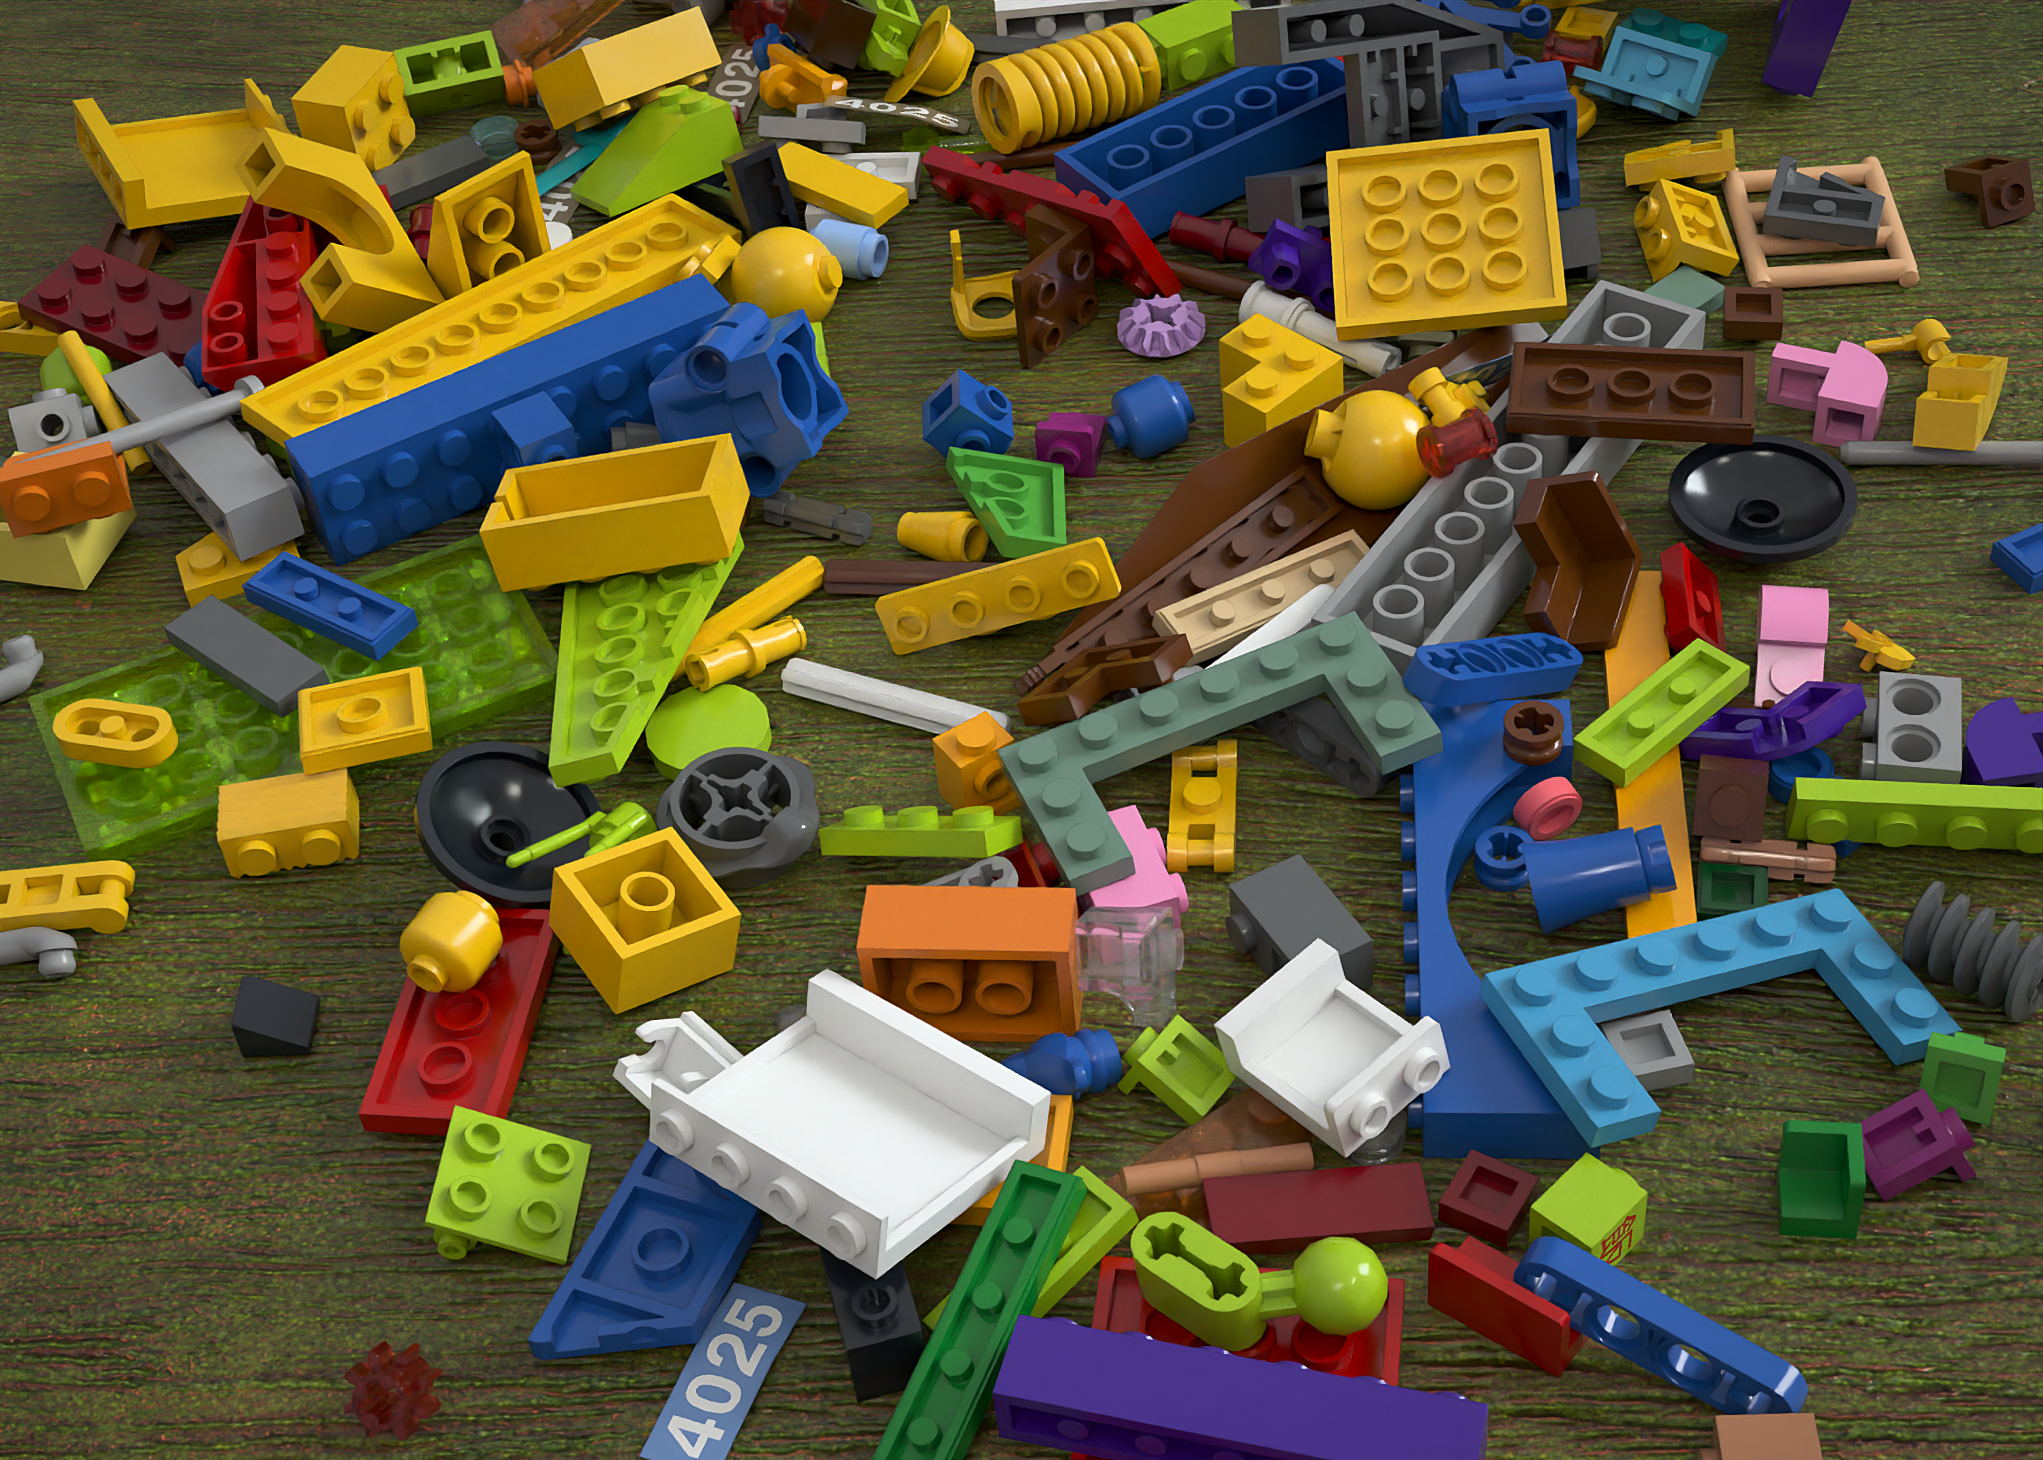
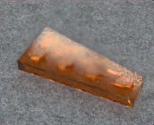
M531 0L487 27V29L491 30L493 38L512 63L515 59H518L521 67L530 66L532 72H535L625 0Z

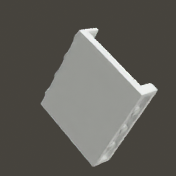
M827 968L808 981L805 1017L689 1094L682 1092L661 1078L651 1083L649 1141L659 1146L666 1153L677 1157L716 1181L723 1188L729 1189L762 1209L777 1221L788 1225L829 1250L839 1259L847 1261L869 1276L877 1279L1003 1182L1015 1159L1028 1162L1044 1150L1051 1092Z

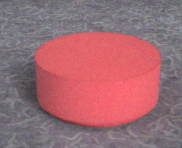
M1552 777L1534 785L1521 796L1513 809V818L1522 830L1529 833L1533 840H1546L1562 833L1574 823L1581 812L1583 801L1566 778Z

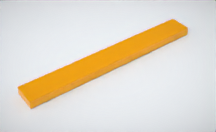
M1639 571L1617 646L1613 649L1602 650L1607 710L1670 661L1669 645L1664 634V625L1666 624L1664 599L1659 588V584L1662 582L1661 571ZM1678 743L1625 788L1613 782L1617 830L1633 826L1635 834L1638 830L1661 825L1677 889L1658 894L1650 893V901L1623 907L1625 939L1697 922Z

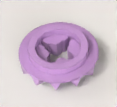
M1156 293L1154 298L1150 300L1136 298L1132 307L1120 310L1119 323H1117V335L1122 345L1136 354L1147 357H1169L1184 353L1195 347L1205 334V314L1199 312L1195 301L1182 302L1179 294H1174L1169 298H1161Z

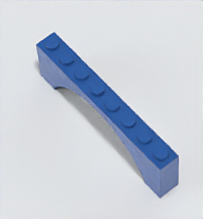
M1570 699L1537 700L1556 707L1563 715L1564 731L1562 733L1563 748L1560 755L1550 763L1537 766L1517 763L1509 758L1503 749V721L1507 710L1517 703L1535 700H1496L1454 707H1440L1426 701H1419L1442 732L1443 751L1407 765L1411 766L1412 774H1400V813H1413V822H1401V862H1414V871H1402V912H1416V922H1403L1404 963H1417V974H1405V1017H1419L1420 1021L1425 1016H1429L1440 1024L1450 1063V1068L1443 1073L1438 1083L1431 1090L1420 1093L1407 1105L1408 1129H1422L1423 1158H1466L1472 1149L1489 1157L1499 1159H1580L1586 1152L1600 1159L1601 1146L1589 1147L1479 995L1482 981L1472 970L1458 946L1447 910L1452 890L1464 866L1475 853L1474 845L1477 837L1484 830L1502 825L1513 817V809L1521 796L1539 782L1552 777H1564L1571 783L1573 735Z

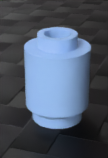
M823 219L817 227L812 228L809 232L826 246L831 255L838 259L843 277L867 280L869 276L877 278L883 273L888 260L889 244L887 237L877 234L875 228Z

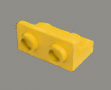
M1659 178L1649 196H1644L1639 201L1635 209L1633 222L1653 282L1657 283L1674 272L1680 262L1697 272H1706L1708 270L1729 277L1740 259L1716 196Z

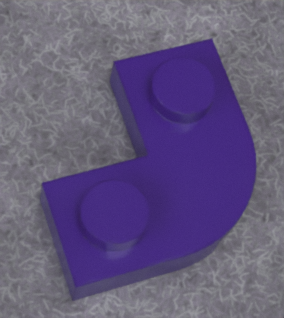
M1806 681L1769 710L1722 707L1679 743L1683 759L1700 760L1701 754L1771 761L1807 750L1824 740L1839 735L1844 730L1846 723L1867 708L1861 684Z

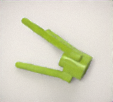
M624 802L607 815L597 811L584 822L510 855L506 859V865L509 868H516L590 836V849L584 854L585 858L657 832L656 824L643 807L633 802ZM563 945V953L570 956L571 954Z

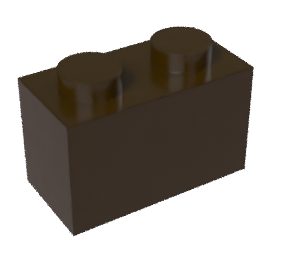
M794 0L782 28L795 39L794 47L808 54L807 59L832 71L835 70L837 64L854 70L877 14L860 0Z

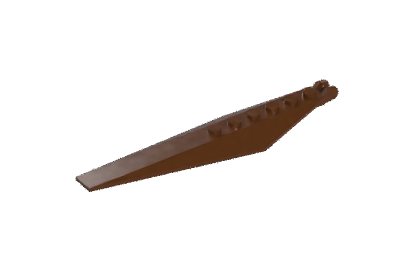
M1538 322L1477 328L1194 466L1114 566L1121 584V591L1118 597L1083 606L1045 654V659L1022 675L1013 686L1021 696L1030 693L1083 649L1161 637L1152 626L1155 611L1354 529L1369 547L1394 522L1412 499L1395 508L1368 510L1351 505L1333 492L1323 477L1321 460L1304 454L1307 434L1316 410L1321 409L1333 413L1347 398L1373 390L1395 392L1410 399L1419 406L1420 404L1409 391L1408 385L1416 376L1427 369L1437 367L1443 376H1447L1513 354L1514 342H1540L1549 335ZM1510 375L1495 384L1483 387L1489 395L1486 402L1490 408L1509 387ZM1428 406L1421 408L1431 421L1433 413ZM1433 426L1436 434L1435 448L1443 450L1442 465L1461 442L1441 437Z

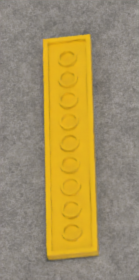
M671 192L240 400L243 420L286 449L284 444L286 440L675 283L672 281L674 276L706 241L715 247L728 234L742 247L741 231Z

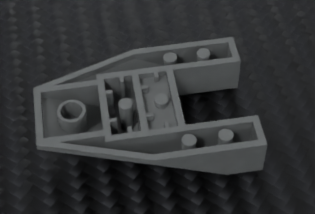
M1319 0L1231 11L1236 67L1285 65L1343 56L1350 149L1443 139L1440 98L1444 87L1449 84L1450 75L1501 68L1502 71H1505L1503 31L1415 0ZM1509 128L1505 129L1502 133L1509 132ZM1326 163L1245 178L1249 231L1268 232L1275 218L1300 230H1303L1307 225H1312L1316 228L1330 226Z

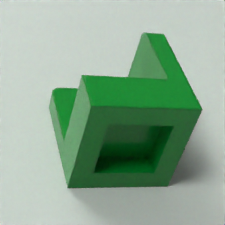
M1785 1121L1782 1128L1775 1174L1779 1235L1856 1239L1866 1189L1861 1123Z

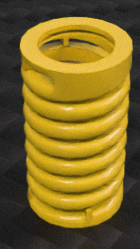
M1130 21L1122 22L1100 30L1091 31L1088 34L1074 36L1072 39L1059 40L1055 44L1042 45L1039 48L1028 49L1022 53L1011 54L979 64L972 76V103L976 119L986 140L1000 153L1010 154L1021 150V148L1033 147L1036 143H1046L1052 138H1063L1069 133H1079L1085 128L1099 127L1102 123H1112L1118 118L1132 117L1154 108L1160 98L1161 72L1153 45L1145 32L1138 25ZM1131 51H1132V52L1134 53V55L1136 56V58H1137V60H1138V62H1139V64H1140V67H1138V65H1137V63H1136V61H1135V59H1134V57H1133ZM1140 73H1143L1144 77V92ZM992 86H993V100H994V102H991V90H992ZM992 108H995L997 120L1004 135L1000 132L994 121Z

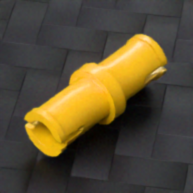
M791 615L754 631L747 628L730 633L727 641L701 652L689 654L685 661L686 674L693 687H699L701 692L708 691L713 686L740 675L747 679L763 673L767 664L789 655L803 652L807 644L806 633L799 620H792Z

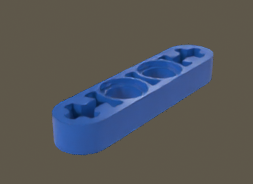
M1540 632L1426 645L1417 648L1403 675L1402 681L1404 686L1418 698L1440 707H1454L1567 690L1583 663V657L1574 646L1565 640Z
M1549 1236L1535 1239L1514 1270V1283L1565 1310L1570 1315L1571 1328L1727 1415L1799 1413L1807 1399L1808 1386L1805 1378L1794 1366L1784 1359L1568 1241ZM1608 1305H1613L1626 1311L1639 1324L1621 1318ZM1679 1344L1697 1350L1711 1363L1693 1358Z

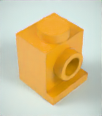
M987 711L932 739L941 796L955 810L973 806L993 807V815L1001 816L1021 805L1001 768L997 752L1001 748L1014 744L1015 739Z

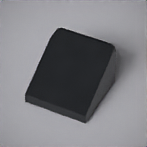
M243 976L231 1023L232 1031L243 1058L310 1054L321 1003L319 996L258 977Z

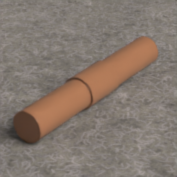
M1309 1142L1244 1151L1233 1150L1192 1156V1158L1121 1167L1120 1182L1123 1195L1128 1197L1194 1187L1200 1188L1202 1178L1313 1170L1314 1159Z

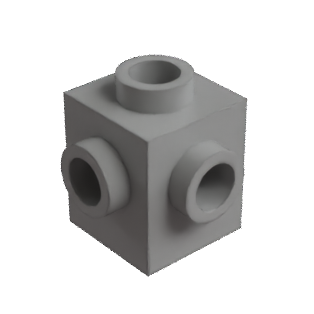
M65 388L38 392L32 395L33 403L7 409L19 452L29 453L102 434L94 405L85 407L84 401L77 394L67 395ZM60 425H64L62 432L54 436L55 429Z

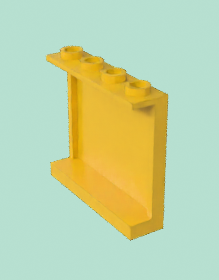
M251 78L244 79L246 108L115 125L108 123L93 98L73 100L78 148L127 229L241 214L250 193L234 164L264 127L298 137L296 133L292 134L289 131L284 116L276 113L269 96L263 95Z

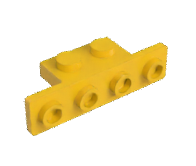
M1095 537L884 595L877 600L875 609L894 653L903 655L974 635H989L1004 627L1030 620H1045L1060 612L1118 597L1121 591V584L1103 539Z

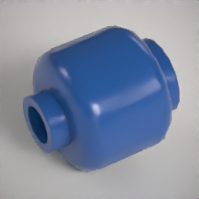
M1158 374L1116 392L1111 401L1113 415L1105 418L1106 427L1117 449L1121 450L1128 447L1132 454L1142 460L1149 459L1182 444L1189 436V424L1195 422L1193 408L1181 384L1177 380L1170 383Z

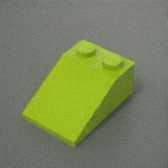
M677 85L659 93L660 99L644 105L571 187V196L583 205L606 216L614 217L724 171L721 160L744 150L730 103L710 96L707 92L691 89L687 85Z

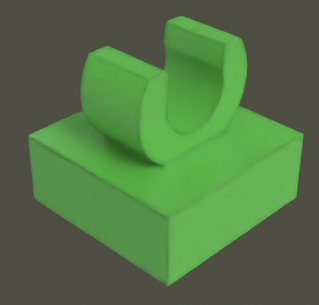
M1931 1031L1919 1090L1925 1089L1939 1112L1953 1106L1960 1119L1990 1126L2007 1049L1984 1044L1985 1037L1955 1031L1953 1037Z

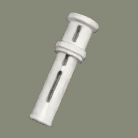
M1258 280L1253 283L1242 299L1238 315L1240 324L1254 314L1259 313L1342 356L1344 364L1366 372L1375 378L1399 367L1401 363L1402 351L1400 348L1376 339L1338 341L1336 321L1315 312V308L1307 299L1297 297L1293 300L1275 292L1273 287L1266 284L1264 280Z

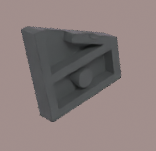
M1781 155L1764 214L1762 233L1780 235L1792 240L1805 238L1836 242L1848 247L1859 245L1876 246L1884 210V196L1863 187L1851 186L1844 179L1828 172L1822 174L1820 181L1797 171V159Z

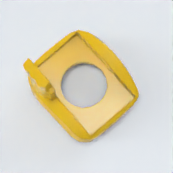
M958 229L951 230L950 244L953 259V285L950 291V299L959 330L967 339L975 342L1017 337L1015 309L1005 317L987 319L978 316L973 308L978 302L991 297L1005 298L1014 304L1012 278L1019 271L1014 270L964 279Z

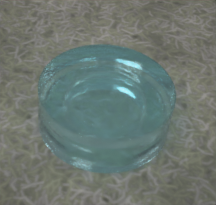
M508 116L488 117L473 125L470 130V137L489 156V159L505 158L514 154L518 149L514 141V131L519 127V123L514 118Z

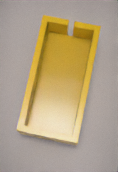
M731 433L506 469L494 496L496 503H491L479 533L502 592L519 589L534 592L544 590L553 584L578 580L585 583L601 581L610 575L636 571L641 574H651L668 566L688 563L709 565L723 558L731 557L750 491Z

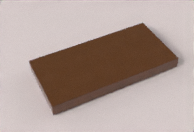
M1514 342L1506 413V433L1753 445L1756 353Z

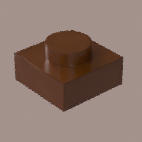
M1725 286L1723 298V339H1741L1748 342L1760 340L1781 341L1783 329L1782 288Z

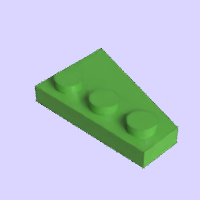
M949 446L945 468L1002 557L1015 560L1067 545L1064 464Z

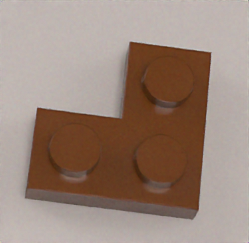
M1186 633L1083 649L1020 700L1017 705L1026 727L1053 723L1055 728L1091 714L1089 709L1098 701L1109 698L1123 689L1137 688L1138 693L1142 694L1175 680L1173 674L1191 660L1194 655Z

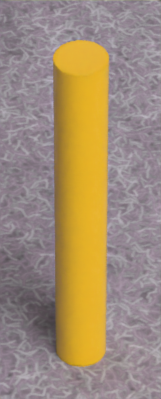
M68 331L60 335L57 339V344L108 432L130 425L77 332ZM143 445L123 452L124 459L133 475H142L153 467V463Z

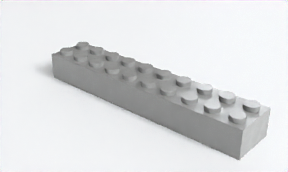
M1600 279L1547 343L1703 350L1706 312ZM1508 387L1312 616L1311 628L1355 611L1402 678L1415 651L1421 646L1485 639L1531 582L1537 570L1536 564L1513 526L1527 481L1529 479L1595 471L1600 475L1605 486H1607L1643 440L1506 433Z

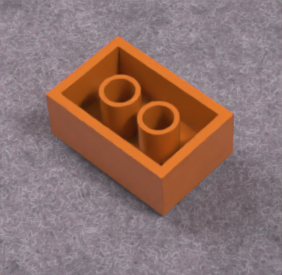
M867 885L856 947L862 984L865 990L958 1041L1034 1043L1051 1033L1060 1032L1067 1036H1072L1079 1030L1084 989V971L1075 888Z

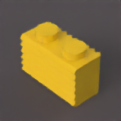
M348 767L307 776L303 772L218 786L220 795H218L217 840L230 875L240 879L243 874L252 877L265 875L271 871L278 873L281 868L291 870L294 866L304 868L307 864L313 866L327 865L336 860L342 862L346 857L355 860L359 855V798Z

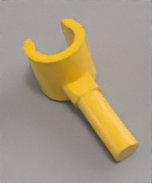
M1925 319L1913 328L1911 334L1902 335V337L1864 341V348L1873 354L1917 350L1927 364H1934L1947 353H1951L1944 342L1951 337L1940 322L1935 319Z

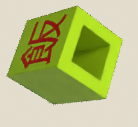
M1586 1152L1530 1207L1528 1248L1537 1238L1544 1236L1557 1237L1574 1244L1615 1267L1643 1238L1648 1192L1641 1188L1625 1171L1619 1168H1610Z

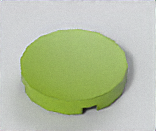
M718 684L705 692L699 691V687H689L668 697L653 711L645 728L649 755L652 757L655 767L663 776L673 781L676 780L680 772L688 764L706 753L729 747H748L768 752L772 741L767 707L754 693L739 686Z

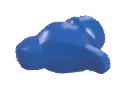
M1085 1028L1076 1031L1072 1036H1067L1060 1032L1051 1033L1035 1041L1027 1051L1012 1054L1000 1062L1004 1067L1050 1091L1053 1095H1072L1073 1102L1080 1100L1081 1095L1086 1092L1090 1094L1104 1092L1107 1086L1119 1083L1122 1076V1064L1118 1047L1114 1038L1106 1029L1091 1031Z

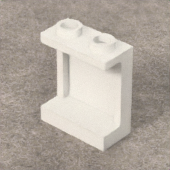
M1319 938L1214 1024L1229 1071L1345 1158L1367 1139H1372L1379 1135L1386 1128L1390 1119L1420 1093L1431 1090L1438 1083L1443 1073L1450 1068L1439 1023L1429 1016H1425L1416 1025L1412 1026L1347 981L1338 951Z

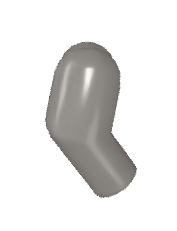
M20 635L3 643L2 651L7 657L8 663L0 670V703L26 692L44 663L42 650H36L35 642L29 635Z
M42 926L0 932V965L39 959V972L47 978L65 977L75 971L76 961L73 953L77 952L78 948L72 936Z

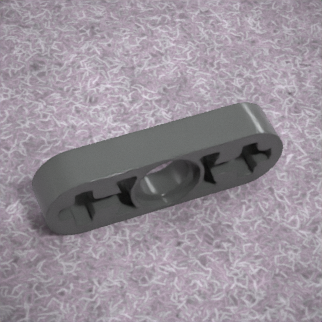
M1316 696L1250 722L1258 731L1361 797L1369 798L1374 796L1398 776L1399 769L1382 775L1340 712Z

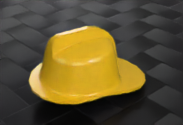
M947 5L939 6L925 21L908 56L909 61L900 77L896 76L886 92L884 102L897 103L909 90L933 97L945 96L959 88L965 79L974 54V45L960 30L950 23V10Z

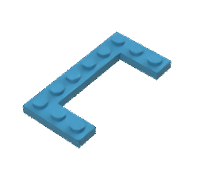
M1839 888L1484 974L1479 992L1483 1001L1590 1148L1653 1132L1661 1113L1659 1107L1609 1043L1596 1023L1814 968L1895 1065L1925 1058L1931 1031L1953 1037L1955 1031L1962 1032L1961 1027Z

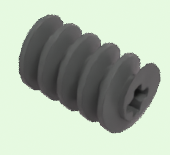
M1936 880L1918 900L1906 923L1903 933V958L1905 963L1918 969L1928 965L1930 976L1937 981L1945 982L1953 978L1954 987L1961 994L1971 995L1979 991L1981 1004L1988 1008L1995 1009L2005 1004V1014L2008 1019L2014 1022L2021 1023L2029 1019L2043 1006V934L2038 933L2024 947L2018 945L2021 931L2020 922L2011 920L1997 934L1992 931L1996 916L1995 909L1985 907L1973 920L1967 918L1971 897L1961 893L1948 907L1942 905L1945 884Z

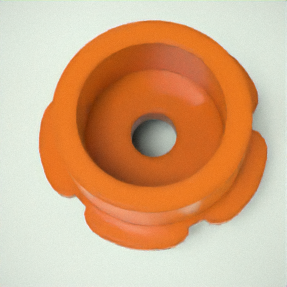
M515 59L512 65L502 66L505 98L508 106L523 103V107L527 108L529 106L528 97L537 95L536 85L531 75L533 72L530 66L521 67L519 60Z

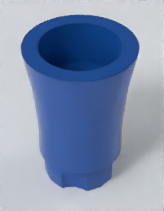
M1661 825L1638 830L1635 834L1632 826L1607 833L1577 838L1521 842L1527 874L1544 935L1604 912L1650 901V893H1665L1677 889Z

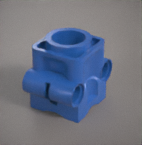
M1555 60L1510 66L1505 71H1502L1501 68L1451 74L1449 84L1444 87L1440 98L1443 139L1497 134L1518 124H1523L1522 131L1549 128L1557 212L1580 206V181L1576 154L1577 102L1576 98L1567 90L1565 70L1562 62Z
M747 302L736 303L731 306L691 349L679 353L652 381L648 392L657 430L663 444L731 433L750 496L755 498H767L775 494L800 461L815 456L823 446L822 441L824 437L840 424L849 413L838 385L823 371L818 362L815 350V334L804 309L769 319L761 308Z

